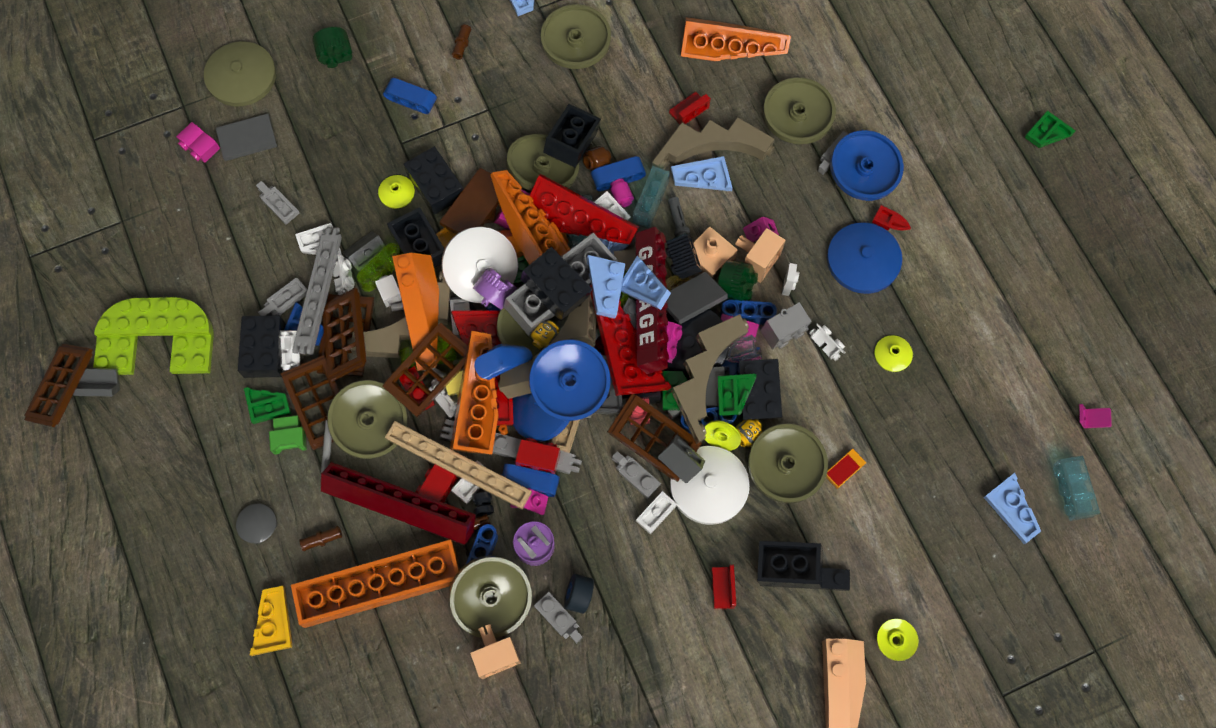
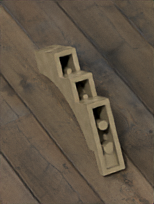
M740 118L735 120L729 130L709 120L701 133L681 123L652 162V172L658 175L661 169L664 170L667 167L668 163L675 166L689 157L715 150L738 151L763 161L766 156L772 154L775 148L773 146L774 138Z
M440 271L439 282H437L439 288L438 324L448 325L451 289L446 284L442 271ZM406 317L385 328L363 332L366 357L399 358L401 340L411 341ZM354 332L352 338H349L348 345L355 342ZM356 347L350 349L353 356H357Z
M591 294L579 307L569 314L564 326L549 345L562 340H577L585 342L592 347L595 346L596 314ZM540 352L530 361L500 374L498 387L508 399L531 393L529 385L530 370Z
M740 314L697 334L695 338L703 353L689 358L683 363L691 380L675 386L671 390L696 444L706 439V429L698 421L707 416L706 388L713 365L728 346L749 332L748 323L745 318L742 319Z

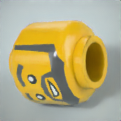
M549 320L547 322L542 321L531 333L532 344L539 350H542V348H545L552 342L560 329Z
M756 419L743 420L735 427L741 435L740 446L752 447L755 440L763 433L762 425Z

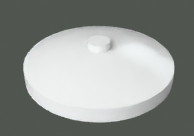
M486 227L465 229L456 234L444 250L442 273L445 282L453 293L466 301L481 303L484 299L472 287L486 269L489 271L492 268L502 276L500 279L503 282L507 279L513 284L516 279L518 259L515 249L503 234L494 229Z
M716 446L699 447L696 453L705 460L703 469L688 483L683 482L681 479L678 482L671 479V495L673 501L677 503V508L687 518L701 524H720L732 519L743 508L749 494L748 473L743 463L730 451Z

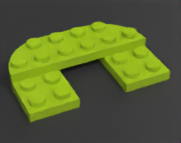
M177 297L126 299L107 309L96 325L94 335L97 336L93 368H116L118 375H134L138 336H173L170 372L172 374L211 372L214 338L213 326L205 312L190 300Z

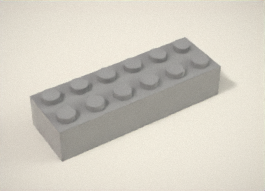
M594 233L562 256L589 285L592 282L590 281L589 264H587L586 259L588 255L618 262L616 257ZM525 284L508 296L503 306L528 336L542 321L547 322V320L555 316Z

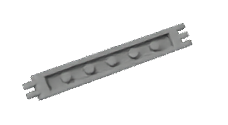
M327 227L326 233L321 235L292 349L294 354H298L299 351L300 354H306V351L307 354H313L342 239L341 234H339V228L332 229V227Z
M445 419L444 423L451 426V428L443 426L442 431L449 434H440L439 438L451 442L454 421ZM496 433L493 454L516 460L521 439ZM560 450L561 453L556 471L570 474L571 471L579 473L580 468L573 466V464L581 465L582 461L575 459L576 455Z

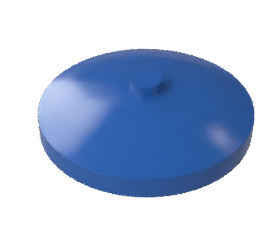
M868 130L852 132L843 137L834 148L830 160L832 176L841 190L853 198L865 201L879 200L892 193L900 183L904 171L903 159L896 145L886 136Z
M855 223L842 228L835 234L828 247L827 264L832 276L840 285L853 292L869 294L879 292L894 282L902 266V252L897 240L886 229L871 223Z
M577 340L558 341L546 347L534 360L529 375L530 391L537 405L546 414L559 420H580L596 412L606 400L610 389L609 368L603 356L591 345Z
M531 393L513 398V426L525 438L535 439L538 442L550 440L560 434L570 422L559 420L546 414L537 405Z

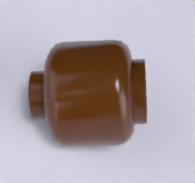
M602 146L591 148L585 152L583 157L584 165L590 171L610 164L611 154Z

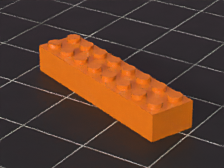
M450 539L292 584L291 589L299 625L307 628L451 586L454 577L460 570L454 543Z

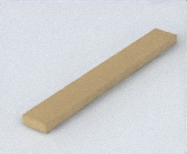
M396 421L393 422L385 436L386 440L446 469L522 510L532 494L531 490Z

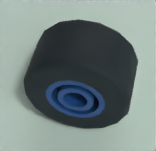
M579 574L571 576L565 594V609L582 614L587 611L594 589L593 578Z

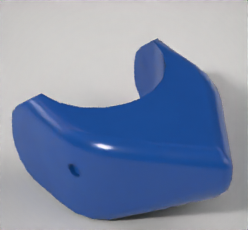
M499 344L492 347L487 353L477 357L474 367L481 378L490 380L530 361L533 358V354L524 346Z

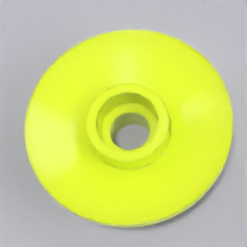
M393 175L382 181L378 189V195L385 206L398 209L407 206L413 200L415 188L407 177Z
M891 335L882 338L874 350L877 363L883 369L891 372H899L906 369L913 358L910 344L899 336ZM892 349H896L898 354H894Z
M711 421L705 425L707 432L705 440L709 445L728 451L739 447L741 435L731 424L723 421Z
M888 620L878 630V647L883 655L891 660L903 661L909 659L918 648L917 632L905 620ZM893 637L899 639V644L893 643Z

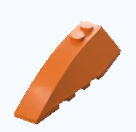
M686 17L681 56L721 61L762 55L788 54L791 35Z
M507 170L491 173L492 182L504 217L529 265L550 247L561 257L571 250L557 226L545 218L546 214L544 211L537 209L533 204L534 200L522 192V186Z
M406 253L392 256L414 351L438 325L439 288L431 255ZM438 337L430 344L436 350ZM426 348L419 358L430 366L437 359V356ZM416 362L417 371L425 370Z
M471 331L450 445L451 450L488 455L493 453L498 421L495 377L490 380L483 379L477 374L474 367L477 357L492 349L491 334Z

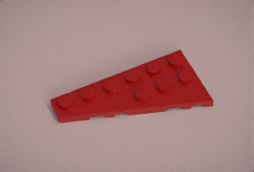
M542 174L538 176L530 193V197L534 200L533 204L537 209H542L546 214L545 218L550 223L553 222L559 231L563 233L590 236L594 233L598 238L630 245L636 235L635 233L639 229L637 225Z
M592 288V291H591L590 294H591V298H592V302H593V306H594V310H595L594 299H593V294H592L593 288ZM620 300L615 319L596 314L616 396L665 391L672 388L669 382H666L663 378L662 370L646 374L637 367V329H634L630 322L631 318L628 314H625L620 306Z
M451 311L461 341L467 346L471 331L491 334L492 347L500 344L497 336V320L500 311ZM500 375L495 377L498 409L497 426H513V398L508 399L499 390L498 382L500 381Z

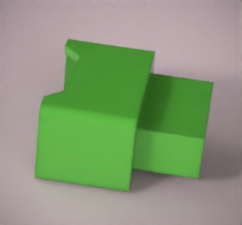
M298 415L273 419L274 431H269L270 451L274 455L280 454L285 449L300 448L302 451L307 450L306 434L303 427H300Z

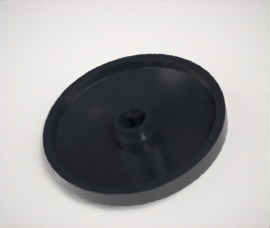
M707 309L679 324L682 326V336L677 343V354L672 363L668 362V368L664 369V371H683L687 381L691 380L683 363L685 360L703 353L695 337L699 332L723 322L716 313ZM669 312L666 314L669 322L679 324ZM729 346L720 354L713 367H722L728 356Z

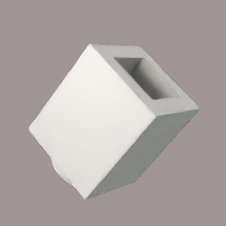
M393 274L382 276L379 280L375 281L386 308L393 303L402 301L400 290Z

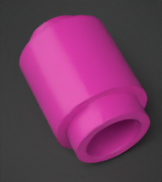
M617 179L611 183L612 195L620 206L627 207L631 205L634 197L628 183L624 179Z

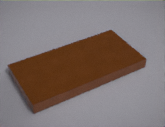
M479 168L439 223L442 227L458 234L465 229L482 227L499 205L491 173Z

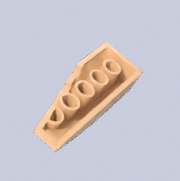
M825 639L822 641L826 728H858L866 686L864 641Z

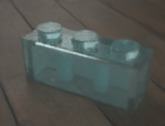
M652 166L633 212L634 223L648 228L651 227L669 183V171Z
M1084 457L1065 458L1054 463L1053 473L1058 478L1059 493L1064 499V511L1069 516V520L1092 518L1100 514Z

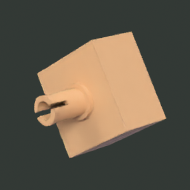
M711 227L693 243L702 268V272H699V274L707 272L713 280L720 275L726 261H734L736 259L738 249Z
M766 228L756 243L741 235L735 245L748 252L744 263L752 264L755 273H758V282L761 283L781 256L786 240Z
M491 624L485 625L487 635L483 627L478 629L485 646L470 653L478 676L481 679L521 664L512 639L508 637L501 641H496Z

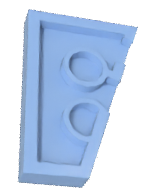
M724 156L671 166L675 186L732 191L733 189Z
M588 255L586 259L587 264H589V276L592 282L596 314L615 319L618 311L625 263Z
M637 256L623 278L621 292L661 310L671 292Z
M1013 473L983 498L1021 542L1026 544L1040 533L1041 529L1032 509L1029 508L1025 500L1023 489H1020L1017 482L1018 478Z

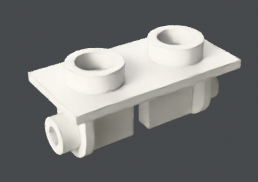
M338 254L333 276H340L334 282L338 295H342L346 291L353 289L355 282L352 278L351 262L349 259Z
M817 324L819 329L816 330L814 328L809 333L811 335L810 338L819 347L826 343L827 345L822 350L831 360L834 359L836 361L840 358V352L846 353L843 350L845 346L838 338L834 340L830 336L832 332L825 325L821 327V325Z
M280 331L281 367L283 370H290L300 366V353L294 354L292 351L297 331Z
M434 379L431 382L432 386L428 389L432 391L439 384V381ZM445 387L435 400L449 418H452L456 414L458 397L457 395L449 397Z

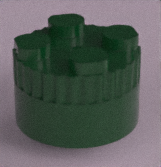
M328 27L314 34L312 41L317 59L321 64L327 65L328 68H335L339 63L352 59V49L348 34L343 28Z
M728 260L721 269L718 285L727 293L729 299L749 301L752 298L753 286L758 281V273H755L752 264Z

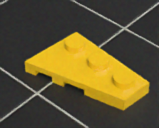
M278 586L262 590L258 610L259 616L256 629L254 630V641L250 650V656L293 647L285 587Z

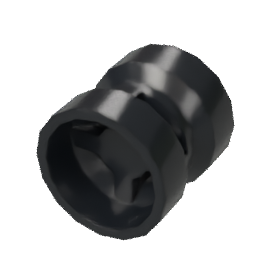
M480 492L472 495L473 503L476 506L474 509L476 516L495 513L494 506L491 505V493Z

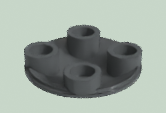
M253 504L241 511L236 521V529L239 536L246 542L260 544L273 534L278 522L274 512L268 506Z

